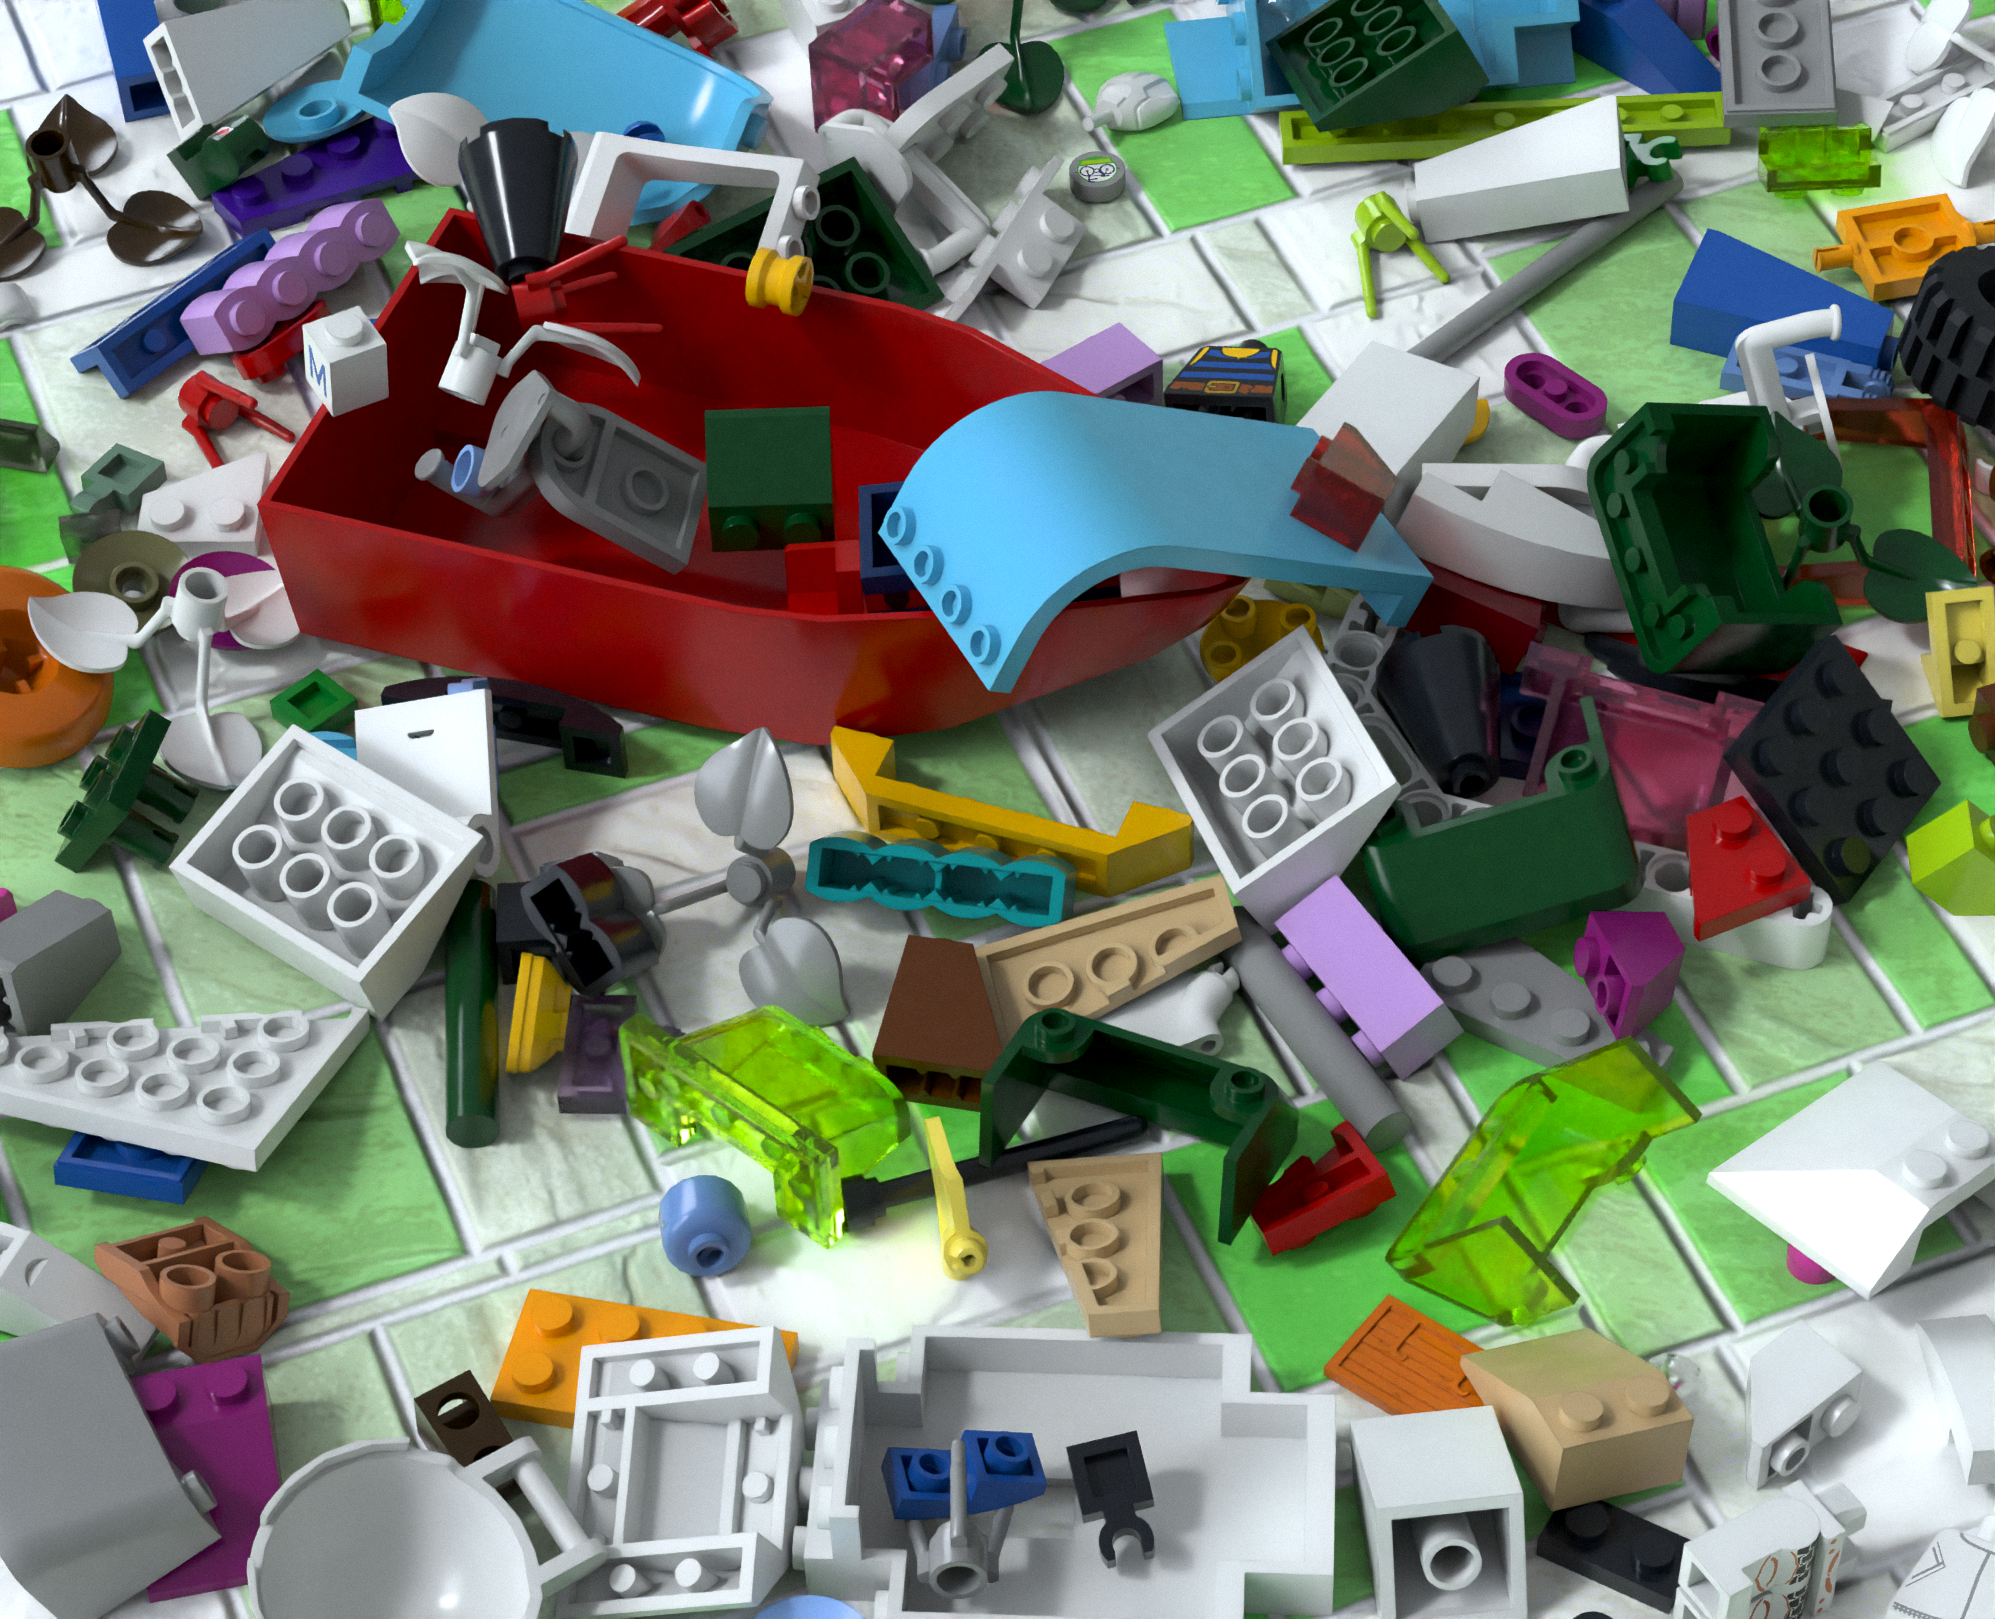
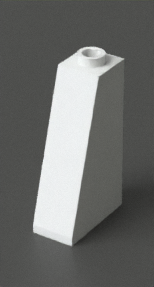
M252 0L164 21L145 37L143 42L181 141L184 142L201 128L210 123L212 126L216 125L335 47L353 31L350 26L349 10L343 0Z
M1616 94L1595 99L1416 163L1415 187L1406 189V199L1411 222L1421 221L1426 244L1629 211L1625 136Z

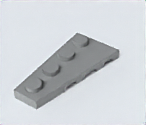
M1518 937L1426 962L1419 971L1421 976L1451 1011L1464 1032L1641 1110L1673 1065L1674 1047L1647 1028H1644L1630 1042H1617L1604 1016L1597 1012L1594 998L1589 988Z

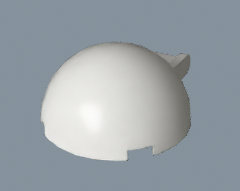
M531 1436L517 1439L465 1468L450 1455L409 1446L411 1437L357 1440L322 1453L293 1473L269 1500L260 1515V1527L253 1542L250 1558L247 1560V1579L254 1619H537L542 1600L597 1570L608 1559L609 1553L599 1538L589 1539L539 1464L538 1460L542 1452ZM512 1478L515 1479L563 1552L540 1566L535 1549L520 1517L495 1489Z

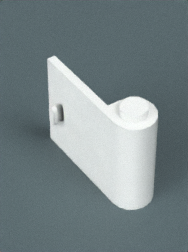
M479 689L354 711L357 762L483 835L487 844L469 880L492 876L497 871L500 862V833L491 690Z

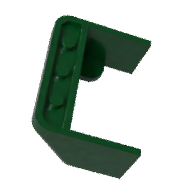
M1592 695L1579 699L1590 742L1569 746L1551 758L1546 765L1544 773L1548 791L1424 827L1421 826L1417 811L1411 804L1395 800L1362 845L1360 853L1383 931L1411 964L1429 962L1589 916L1590 911H1608L1630 903L1639 895L1644 886V876L1616 770Z
M1061 1008L1045 1009L1028 1017L981 1080L979 1165L992 1168L1047 1089L1127 1115H1140L1147 1121L1229 1146L1230 1149L1223 1159L1218 1242L1230 1246L1295 1145L1298 1137L1299 1110L1278 1084L1265 1073L1255 1068L1244 1067L1083 1017Z

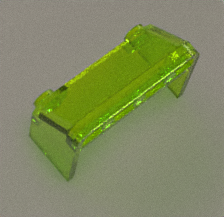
M1631 1035L1527 1076L1505 1090L1490 1106L1391 1245L1386 1254L1385 1261L1404 1282L1501 1327H1509L1515 1324L1525 1327L1536 1321L1540 1316L1573 1306L1580 1297V1294L1547 1260V1256L1594 1188L1612 1181L1616 1185H1622L1631 1180L1646 1164L1647 1157L1643 1153L1653 1139L1696 1124L1702 1113Z

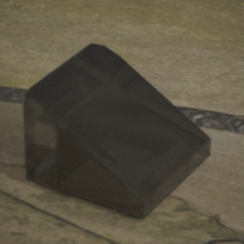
M0 419V467L47 474L60 451L59 441L38 424Z

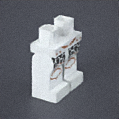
M1799 1479L1782 1488L1781 1497L1768 1500L1684 1543L1678 1579L1680 1587L1676 1591L1672 1619H1800L1804 1609L1813 1618L1830 1609L1836 1581L1856 1570L1858 1554L1848 1536L1865 1527L1867 1517L1865 1507L1842 1482H1838L1814 1495L1803 1481Z

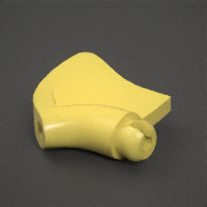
M940 1116L924 1119V1127L935 1189L942 1268L944 1274L950 1279L963 1281L979 1274L985 1268L988 1257V1245L982 1234L969 1223L963 1178L953 1161Z

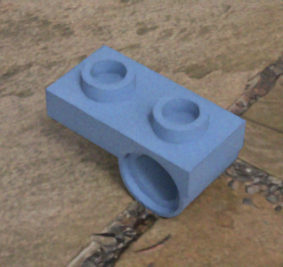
M936 5L922 37H900L893 40L886 47L888 99L895 107L907 110L921 97L952 76L954 61H962L966 49L967 32L965 28H959L958 5Z

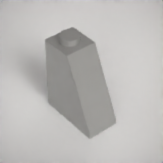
M57 889L0 922V1027H4L6 1037L51 1035V1024L65 1023L122 953L111 909L106 908L94 899H81Z

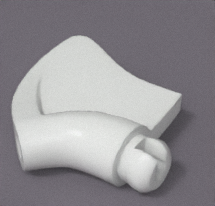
M1223 962L1213 963L1207 971H1200L1198 974L1187 970L1095 1020L1213 1056L1224 1045L1223 1036L1218 1028L1219 1018L1233 1001V993L1239 988L1240 979L1232 966L1224 973Z

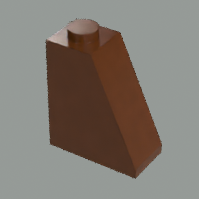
M908 935L872 1053L875 1096L980 1112L981 1080L1000 1056L1003 1049L974 946L971 943L957 942L946 938Z

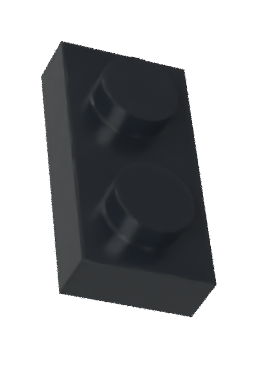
M1599 1500L1554 1511L1537 1539L1536 1555L1669 1615L1675 1603L1677 1588L1680 1587L1678 1579L1684 1543L1690 1541V1539Z

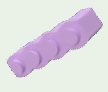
M381 198L327 207L311 220L305 232L288 235L274 244L264 261L252 262L242 266L228 278L222 290L205 293L192 301L184 310L179 321L199 355L250 349L258 345L269 335L276 322L289 320L303 313L312 304L318 292L329 291L345 283L353 275L359 263L375 260L387 253L397 241L400 232Z

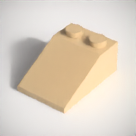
M1583 1328L1461 1355L1460 1367L1484 1405L1493 1406L1502 1434L1551 1512L1681 1482L1694 1418L1662 1370L1594 1330Z

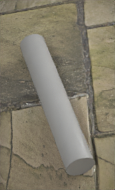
M1234 906L1233 910L1242 941L1218 953V955L1228 968L1232 966L1236 970L1240 984L1343 1119L1350 1122L1371 1152H1383L1397 1145L1410 1130L1412 1122L1409 1114L1317 998L1302 976L1285 958L1281 949L1267 931L1261 927L1244 906Z

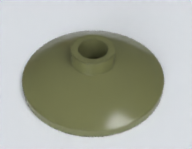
M138 530L115 532L98 539L81 554L73 571L72 589L73 592L104 593L124 601L137 617L138 633L161 608L162 599L168 596L169 586L176 572L190 560L176 544L160 535ZM135 590L141 592L144 596L132 598L124 594ZM168 617L152 636L174 627L171 617Z

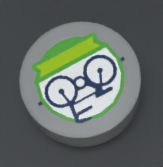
M1093 151L1082 154L1075 158L1069 167L1070 189L1076 197L1087 202L1103 203L1113 200L1121 195L1125 189V165L1119 157L1108 152Z

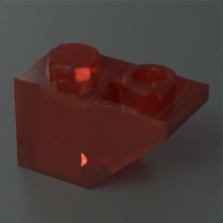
M1344 422L1333 440L1322 435L1311 455L1304 462L1290 488L1300 494L1290 516L1349 549L1358 552L1396 485L1398 478L1358 429Z

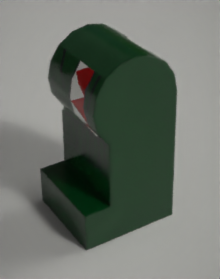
M238 115L217 131L211 123L206 125L166 155L200 201L233 182L246 170L265 158L270 152V144L263 129L254 120L245 115Z

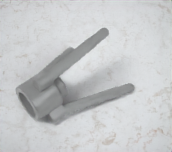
M956 1439L951 1444L950 1521L942 1524L937 1529L936 1534L929 1543L921 1520H904L917 1558L918 1581L930 1583L936 1593L950 1599L973 1597L981 1593L987 1586V1583H995L999 1580V1557L1014 1510V1505L996 1510L987 1541L980 1534L978 1527L967 1521L966 1446L961 1439Z

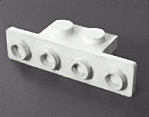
M1056 155L1051 158L1042 170L1032 165L1018 183L1013 192L1021 198L1017 204L1010 199L993 221L991 227L999 233L995 238L987 234L970 256L968 262L976 268L973 273L964 269L947 291L945 297L953 303L943 318L956 322L975 299L989 277L1033 310L1045 297L1088 229L1086 225L1043 194L1064 162Z

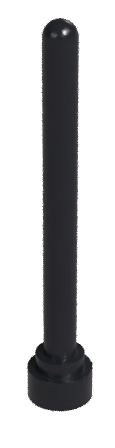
M1131 1115L1004 1149L992 1168L979 1165V1156L954 1163L963 1178L964 1188L1026 1172L1028 1171L1027 1162L1079 1158L1139 1142L1148 1135L1149 1124L1144 1117ZM931 1169L879 1182L875 1176L865 1179L861 1173L836 1179L832 1182L835 1207L846 1233L875 1226V1219L886 1216L887 1208L935 1196Z

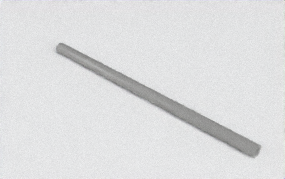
M1673 169L1675 175L1672 180L1654 182L1649 179L1628 194L1629 211L1597 216L1407 352L1438 363L1443 362L1680 193L1684 188L1681 175Z

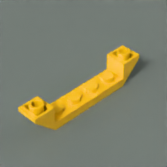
M836 725L830 734L834 778L866 832L882 840L894 842L911 838L924 839L935 842L950 852L972 846L987 847L1001 851L1013 860L1036 854L1059 857L1078 868L1075 890L1106 898L1190 869L1194 861V821L1191 815L1176 812L1169 808L1133 801L1115 837L1093 829L1080 828L1037 817L1031 813H1021L978 802L972 798L958 797L919 787L913 783L897 781L894 740Z

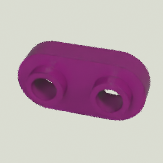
M1525 353L1512 358L1507 363L1504 371L1503 388L1507 400L1557 434L1570 439H1583L1599 433L1605 426L1607 414V397L1599 387L1556 359L1541 353Z

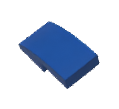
M983 1430L963 1431L961 1440L966 1446L967 1515L998 1510L1044 1495L1047 1481L1032 1433ZM887 1448L881 1465V1471L894 1519L923 1520L950 1518L951 1450Z

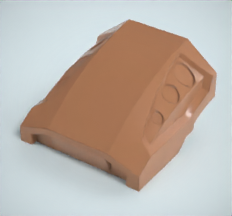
M207 1216L195 1218L194 1223L113 1244L108 1242L95 1244L94 1261L103 1275L118 1286L120 1291L144 1318L172 1339L174 1347L201 1365L258 1350L287 1318L290 1292L279 1285L270 1275V1259L261 1253L255 1252L249 1241Z

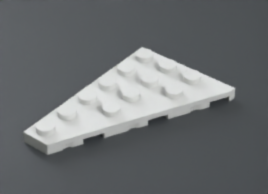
M351 1007V1014L348 1018L306 1020L303 1017V1010H287L274 1014L252 1012L201 1015V1026L157 1029L154 1026V1018L131 1019L121 1023L108 1021L51 1024V1035L6 1037L4 1027H0V1114L39 1122L48 1127H61L96 1135L109 1141H122L157 1149L170 1155H183L218 1163L231 1169L257 1172L370 1032L369 1009Z

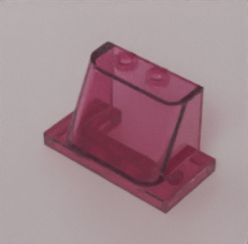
M1530 641L1519 693L1547 700V705L1521 798L1548 791L1544 773L1546 765L1552 757L1569 746L1590 742L1579 699L1592 695L1616 770L1634 840L1686 852L1684 836L1686 816L1723 803L1732 769L1722 755L1765 703L1721 691L1718 692L1714 705L1592 673L1590 668L1593 657Z

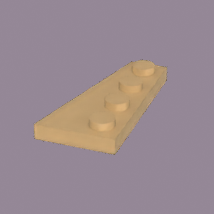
M1221 874L974 948L1002 1049L1004 1050L1023 1022L1037 1012L1049 1008H1061L1095 1020L1242 941V937L1224 876Z
M1162 1152L1027 1162L1029 1185L1090 1338L1115 1337L1131 1339L1143 1334L1161 1333L1164 1167Z

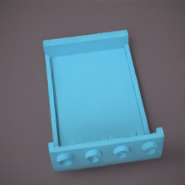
M1035 391L1000 399L972 412L950 427L932 443L914 465L892 507L887 511L884 522L878 532L988 691L1002 693L1011 692L1042 634L1053 619L1071 601L1094 585L1126 571L1144 567H1170L1358 590L1386 626L1402 628L1406 627L1434 579L1424 564L1313 428L1056 391Z

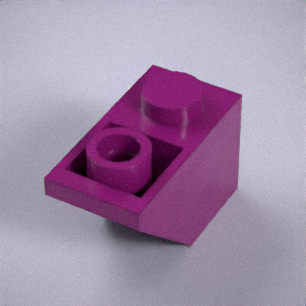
M1590 911L1584 937H1580L1576 941L1574 948V967L1579 977H1583L1594 998L1597 1012L1604 1016L1617 1042H1630L1672 1002L1686 948L1665 912Z

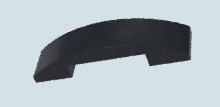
M446 676L424 678L385 686L380 695L382 706L448 695V684L461 683L462 679L482 677ZM488 677L492 694L493 725H495L496 738L563 749L565 769L625 779L629 769L623 726L611 716L591 704L554 689L517 680Z

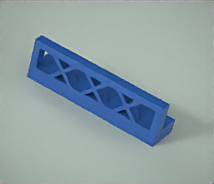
M266 227L237 240L69 358L79 373L98 365L119 398L129 396L195 349L179 321L187 306L205 293L222 290L228 278L242 266L252 262L264 261L269 250L276 244L275 240Z

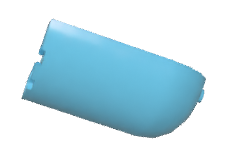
M401 0L402 7L408 10L396 25L385 21L371 37L353 45L334 95L335 98L393 125L394 123L388 113V109L394 103L412 95L435 92L451 94L467 100L482 112L488 123L508 118H537L547 121L549 131L558 135L563 134V129L567 132H586L593 135L596 132L623 135L626 128L636 121H649L660 128L665 136L666 143L746 153L749 149L757 150L762 144L769 127V119L766 116L774 100V97L764 87L738 71L585 0ZM651 180L642 188L630 225L662 221L691 200L700 203L723 185Z

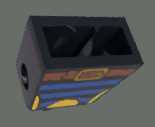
M1255 339L1245 340L1239 347H1202L1165 389L1163 393L1165 407L1284 424L1287 408V387L1283 353L1277 348H1268L1263 342Z

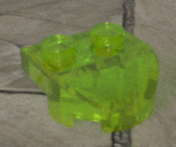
M1861 121L1854 123V126H1777V129L1770 130V127H1760L1758 129V178L1767 192H1773L1775 197L1783 199L1806 197L1809 190H1830L1831 194L1837 196H1857L1864 193V188L1881 187V164L1871 151L1872 128Z

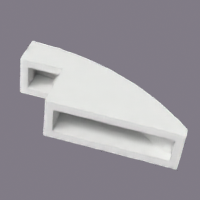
M1500 470L1482 501L1426 472L1395 528L1416 556L1467 578L1546 601L1589 608L1627 610L1598 521L1503 470Z

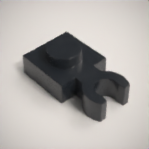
M1137 1430L1066 1447L1083 1523L1100 1519L1105 1520V1525L1102 1527L1099 1535L1100 1556L1108 1569L1117 1567L1113 1545L1118 1538L1125 1535L1137 1538L1141 1543L1144 1559H1152L1155 1553L1152 1529L1145 1520L1136 1516L1135 1513L1138 1510L1154 1507V1498Z

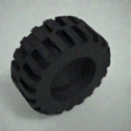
M1976 246L1961 248L1957 252L1952 250L1928 267L1899 337L1898 349L1906 375L1912 377L1913 385L1921 394H1929L1932 397L1933 404L1943 411H1952L1960 416V421L1972 427L1979 425L1989 429L1992 435H1995V246H1987L1983 250H1979Z

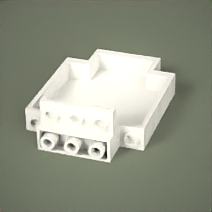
M912 1324L910 1353L898 1352L896 1381H879L875 1338L847 1337L844 1366L831 1367L830 1379H822L819 1408L808 1407L806 1411L805 1448L808 1451H815L813 1466H801L799 1509L809 1510L807 1526H795L792 1545L793 1570H805L808 1595H821L841 1601L875 1602L874 1619H1244V1614L1332 1616L1336 1394L1251 1392L1252 1334L1161 1331L1158 1334H1143L1136 1338L1119 1339L1115 1337L1090 1338L1087 1329ZM964 1430L1032 1433L1047 1486L1075 1487L1066 1447L1137 1430L1154 1498V1507L1138 1510L1135 1513L1136 1516L1145 1520L1152 1529L1155 1543L1154 1557L1145 1560L1139 1540L1133 1536L1125 1535L1118 1538L1113 1545L1117 1567L1108 1569L1101 1559L1099 1549V1535L1102 1527L1105 1525V1520L1100 1519L1083 1523L1075 1490L1073 1539L1005 1537L999 1557V1580L997 1582L987 1583V1586L981 1593L970 1598L950 1599L941 1596L932 1589L930 1583L918 1581L917 1558L904 1520L894 1519L881 1471V1465L887 1448L951 1450L952 1442L956 1439H961ZM923 1519L921 1522L930 1543V1540L940 1526L935 1519Z

